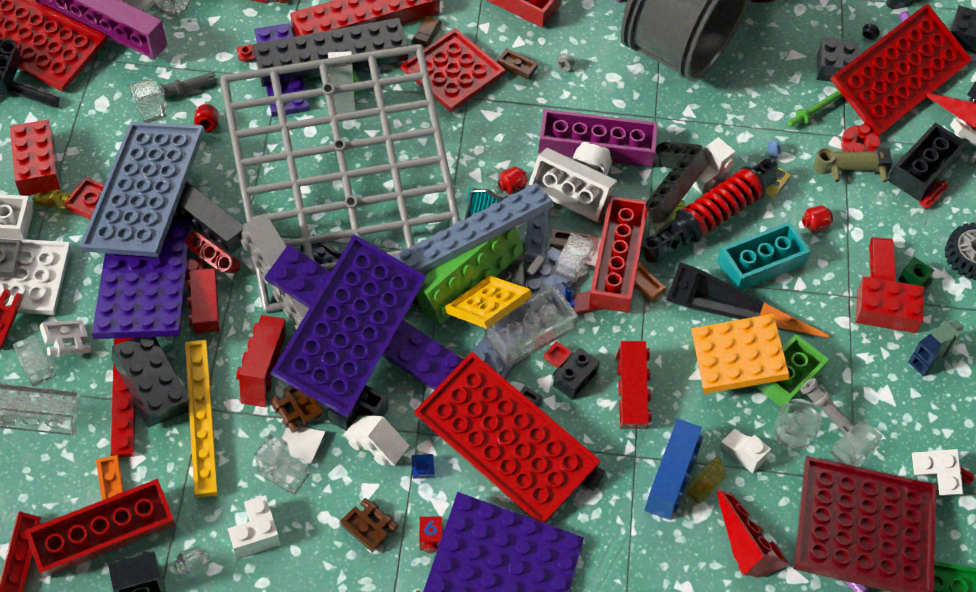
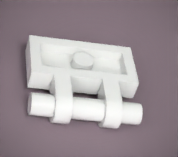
M83 320L41 323L40 330L45 344H54V347L47 348L49 356L64 357L65 354L81 356L83 353L91 352L90 345L82 344L88 338ZM64 343H72L73 346H64Z

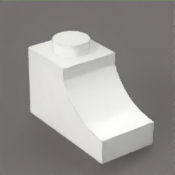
M736 429L720 443V446L752 474L767 460L771 450L756 435L749 437Z

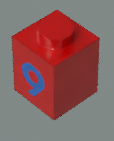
M420 516L419 548L427 553H435L442 537V516Z

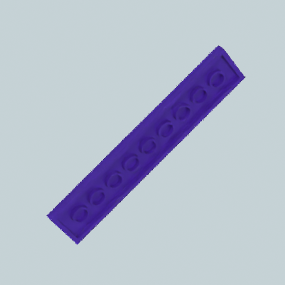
M288 244L264 279L310 308L331 272ZM403 319L382 357L433 390L464 360Z

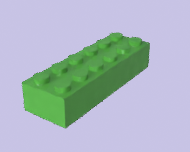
M514 227L429 271L416 294L425 318L441 325L451 316L446 313V305L488 276L496 277L521 256L525 250L517 228Z

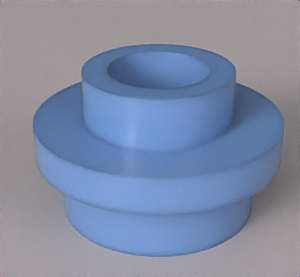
M775 139L772 142H768L770 157L778 158V154H781L780 142L776 143Z

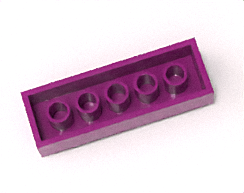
M544 109L538 153H542L546 148H549L564 156L573 157L581 143L588 142L608 148L612 162L652 167L656 150L658 122Z

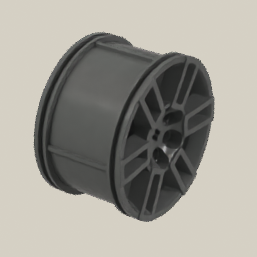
M628 0L623 12L625 14L621 26V43L678 72L681 77L686 78L690 82H696L712 68L725 51L737 31L751 0Z

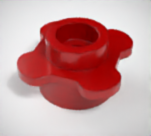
M249 44L236 48L240 61L247 63L254 59L253 45Z

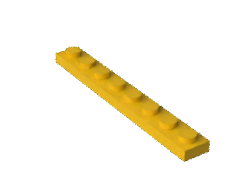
M206 340L185 342L188 398L190 399L189 416L195 498L218 495L208 348Z

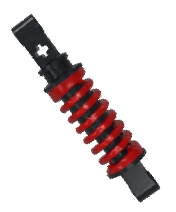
M764 159L753 168L744 166L732 177L727 178L725 182L718 184L717 187L712 188L683 209L677 210L675 219L644 240L646 261L657 263L670 253L676 251L680 246L686 245L689 241L699 242L707 235V232L713 231L716 226H721L723 221H728L731 216L737 215L746 206H750L753 202L764 198L766 188L778 180L777 162L774 159Z

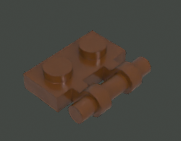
M292 386L283 389L285 396L283 399L280 400L277 395L270 399L273 409L281 415L283 424L292 433L299 430L296 424L298 420L301 419L303 424L307 425L323 416V410L315 399ZM290 405L295 410V412L289 414V412L286 409Z
M364 498L360 505L365 509L361 511L355 506L340 520V525L373 553L388 538V534L384 529L388 528L395 532L399 525L393 521L394 518L391 515L382 512L378 504ZM373 515L379 522L376 524L369 517Z

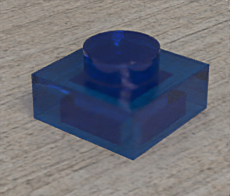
M564 282L556 284L559 303L567 310L574 308V299L576 297L573 288H570Z
M433 454L411 455L413 479L435 478Z

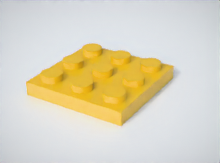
M488 276L446 305L445 310L449 315L487 329L492 327L501 318L509 315L515 308L523 305L525 301L532 297V293L528 288Z

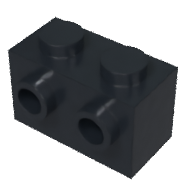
M579 348L575 353H570L562 367L559 366L554 371L553 386L573 400L598 373L600 361L582 348Z

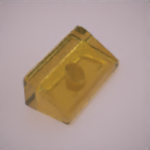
M716 457L689 486L687 495L699 504L726 477V471L720 457Z

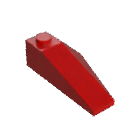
M927 93L929 99L976 128V102Z
M718 490L716 492L732 552L739 564V570L746 576L759 578L787 567L789 562L773 541L769 543L761 534L764 530L760 525L757 526L748 519L750 514L732 493Z

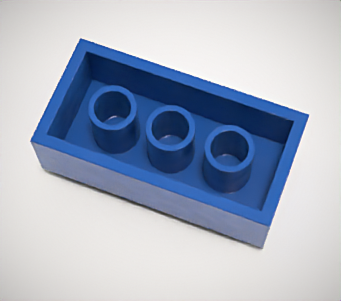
M677 418L644 511L670 520L672 513H677L704 436L700 435L701 426Z

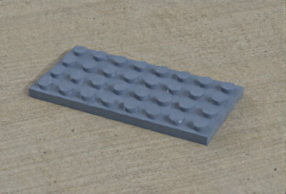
M130 122L80 244L82 252L159 257L205 132L203 125Z

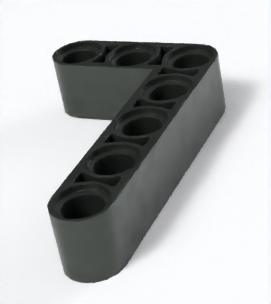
M662 142L656 146L655 152L661 165L672 169L645 204L653 223H662L668 219L708 166L709 161L701 145Z

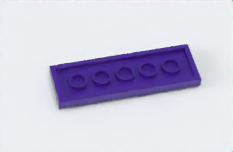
M290 23L254 29L257 43L293 37ZM303 80L280 84L282 94L305 91ZM272 85L266 86L267 95L274 96ZM307 98L284 102L286 115L309 111ZM276 103L269 104L272 117L278 116Z

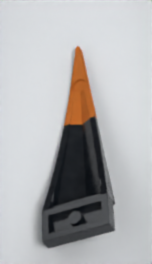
M681 262L666 299L667 302L687 309L739 320L774 314L777 328L824 338L829 337L828 334L746 294L707 272Z

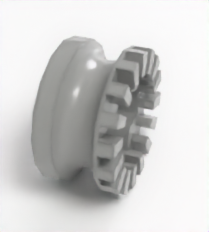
M562 53L557 59L556 65L560 70L567 72L574 65V58H571L572 56H569V54Z

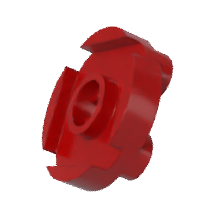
M867 124L849 127L844 131L841 140V148L846 152H875L876 148H879L881 144L878 135Z

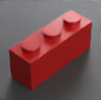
M215 268L190 271V279L186 280L187 290L191 291V296L187 297L188 308L192 309V314H188L189 326H193L195 334L220 331Z

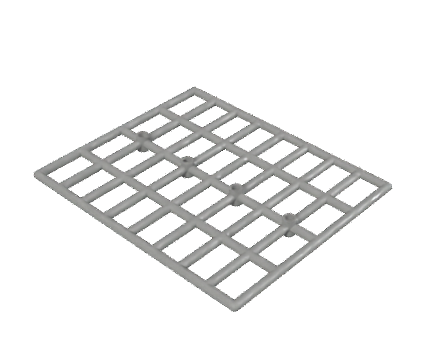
M421 44L226 74L220 77L246 222L260 216H254L250 195L292 188L296 209L266 215L270 221L298 217L302 238L285 240L283 242L286 246L288 244L292 247L303 246L305 255L314 261L311 244L349 238L353 235L362 239L361 235L403 228L408 249L415 245L411 230L412 226L451 219L454 225L460 221L424 49ZM410 53L417 54L420 72L386 78L379 77L376 59ZM368 60L372 80L333 86L330 83L328 66ZM320 68L322 88L282 94L278 74ZM271 76L274 96L232 102L229 82ZM422 80L426 100L390 106L385 105L382 86ZM374 88L377 108L337 114L333 98L334 94ZM323 96L326 99L329 116L287 122L284 102ZM276 103L280 124L243 130L237 129L234 110ZM428 107L432 127L391 134L387 114ZM380 115L383 130L382 136L346 142L342 139L339 122ZM331 123L334 138L333 144L293 150L289 130ZM275 132L282 133L285 152L243 159L239 138ZM434 135L438 155L397 162L393 142ZM386 144L389 164L348 170L345 150ZM329 152L337 154L340 172L298 179L295 158ZM287 160L290 180L248 187L245 172L246 166ZM440 163L444 183L403 190L399 170ZM391 171L395 192L361 198L353 196L350 178ZM342 180L345 193L344 201L304 207L301 186ZM446 191L450 212L409 219L405 198ZM397 200L401 220L359 227L356 212L357 206ZM346 209L348 211L352 229L314 236L309 235L306 215ZM402 250L387 252V254L394 257ZM337 262L320 265L332 271ZM255 267L263 311L269 313L283 310L284 306L281 302L270 304L267 284L262 278L263 272L260 267Z

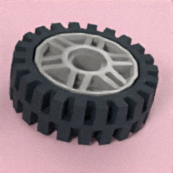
M965 223L962 227L958 226L950 235L945 246V258H948L947 263L948 265L952 264L951 268L954 271L958 269L957 274L961 276L965 273V278L969 279L970 276H973V280H976V223H970V225Z

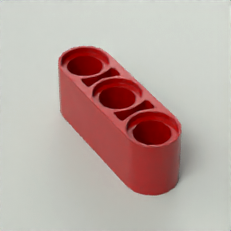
M192 232L187 236L186 245H188V248L217 270L228 274H235L240 270V260L225 249L221 250L212 239L208 240L205 235L197 232ZM228 261H230V264H229V266H228V268H227V267H226V264H227Z
M871 237L869 244L870 278L895 282L893 239Z

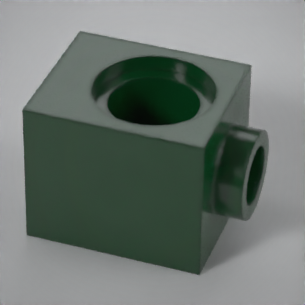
M914 257L903 269L898 280L905 284L923 286L927 289L934 280L931 277L935 270Z

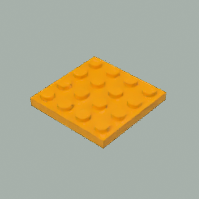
M774 314L691 328L704 394L789 379V372Z

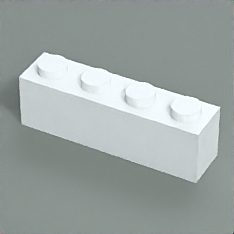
M351 51L328 53V58L352 55ZM352 63L327 67L330 83L333 86L353 83ZM354 91L334 94L333 98L337 114L355 111Z

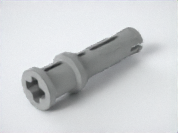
M815 378L808 380L801 387L800 391L803 394H807L812 400V404L815 407H820L844 435L849 434L847 429L851 432L855 425L830 400L829 393L822 390Z

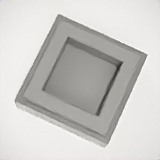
M538 255L525 271L526 280L528 277H532L545 261L542 256Z

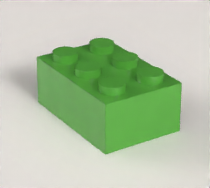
M797 334L782 347L789 379L753 385L785 411L803 394L800 391L801 387L812 378L817 379L824 372L829 362L826 356Z

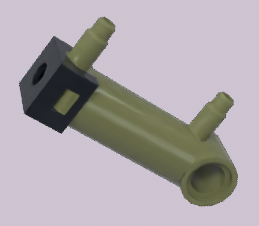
M821 148L816 154L813 168L819 174H828L832 170L835 182L840 181V171H874L875 175H880L882 182H887L888 173L893 162L890 148H876L875 152H846Z

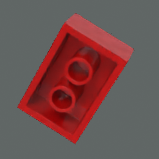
M863 276L857 289L855 323L917 333L923 322L924 287Z

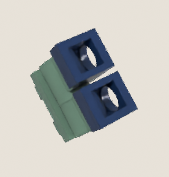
M955 319L951 323H948L946 320L943 321L938 328L918 343L908 363L922 376H925L935 361L940 360L943 355L946 357L950 354L961 335L960 332L964 329L963 325Z

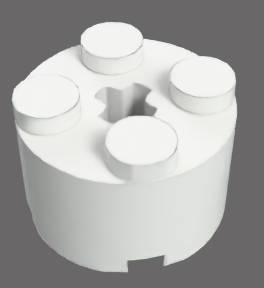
M588 142L581 143L572 160L605 175H608L612 165L608 148Z

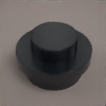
M865 24L862 34L869 40H875V38L879 37L880 31L875 24Z

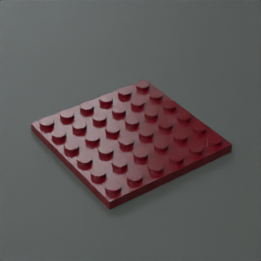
M806 456L804 460L793 569L890 592H933L937 485Z

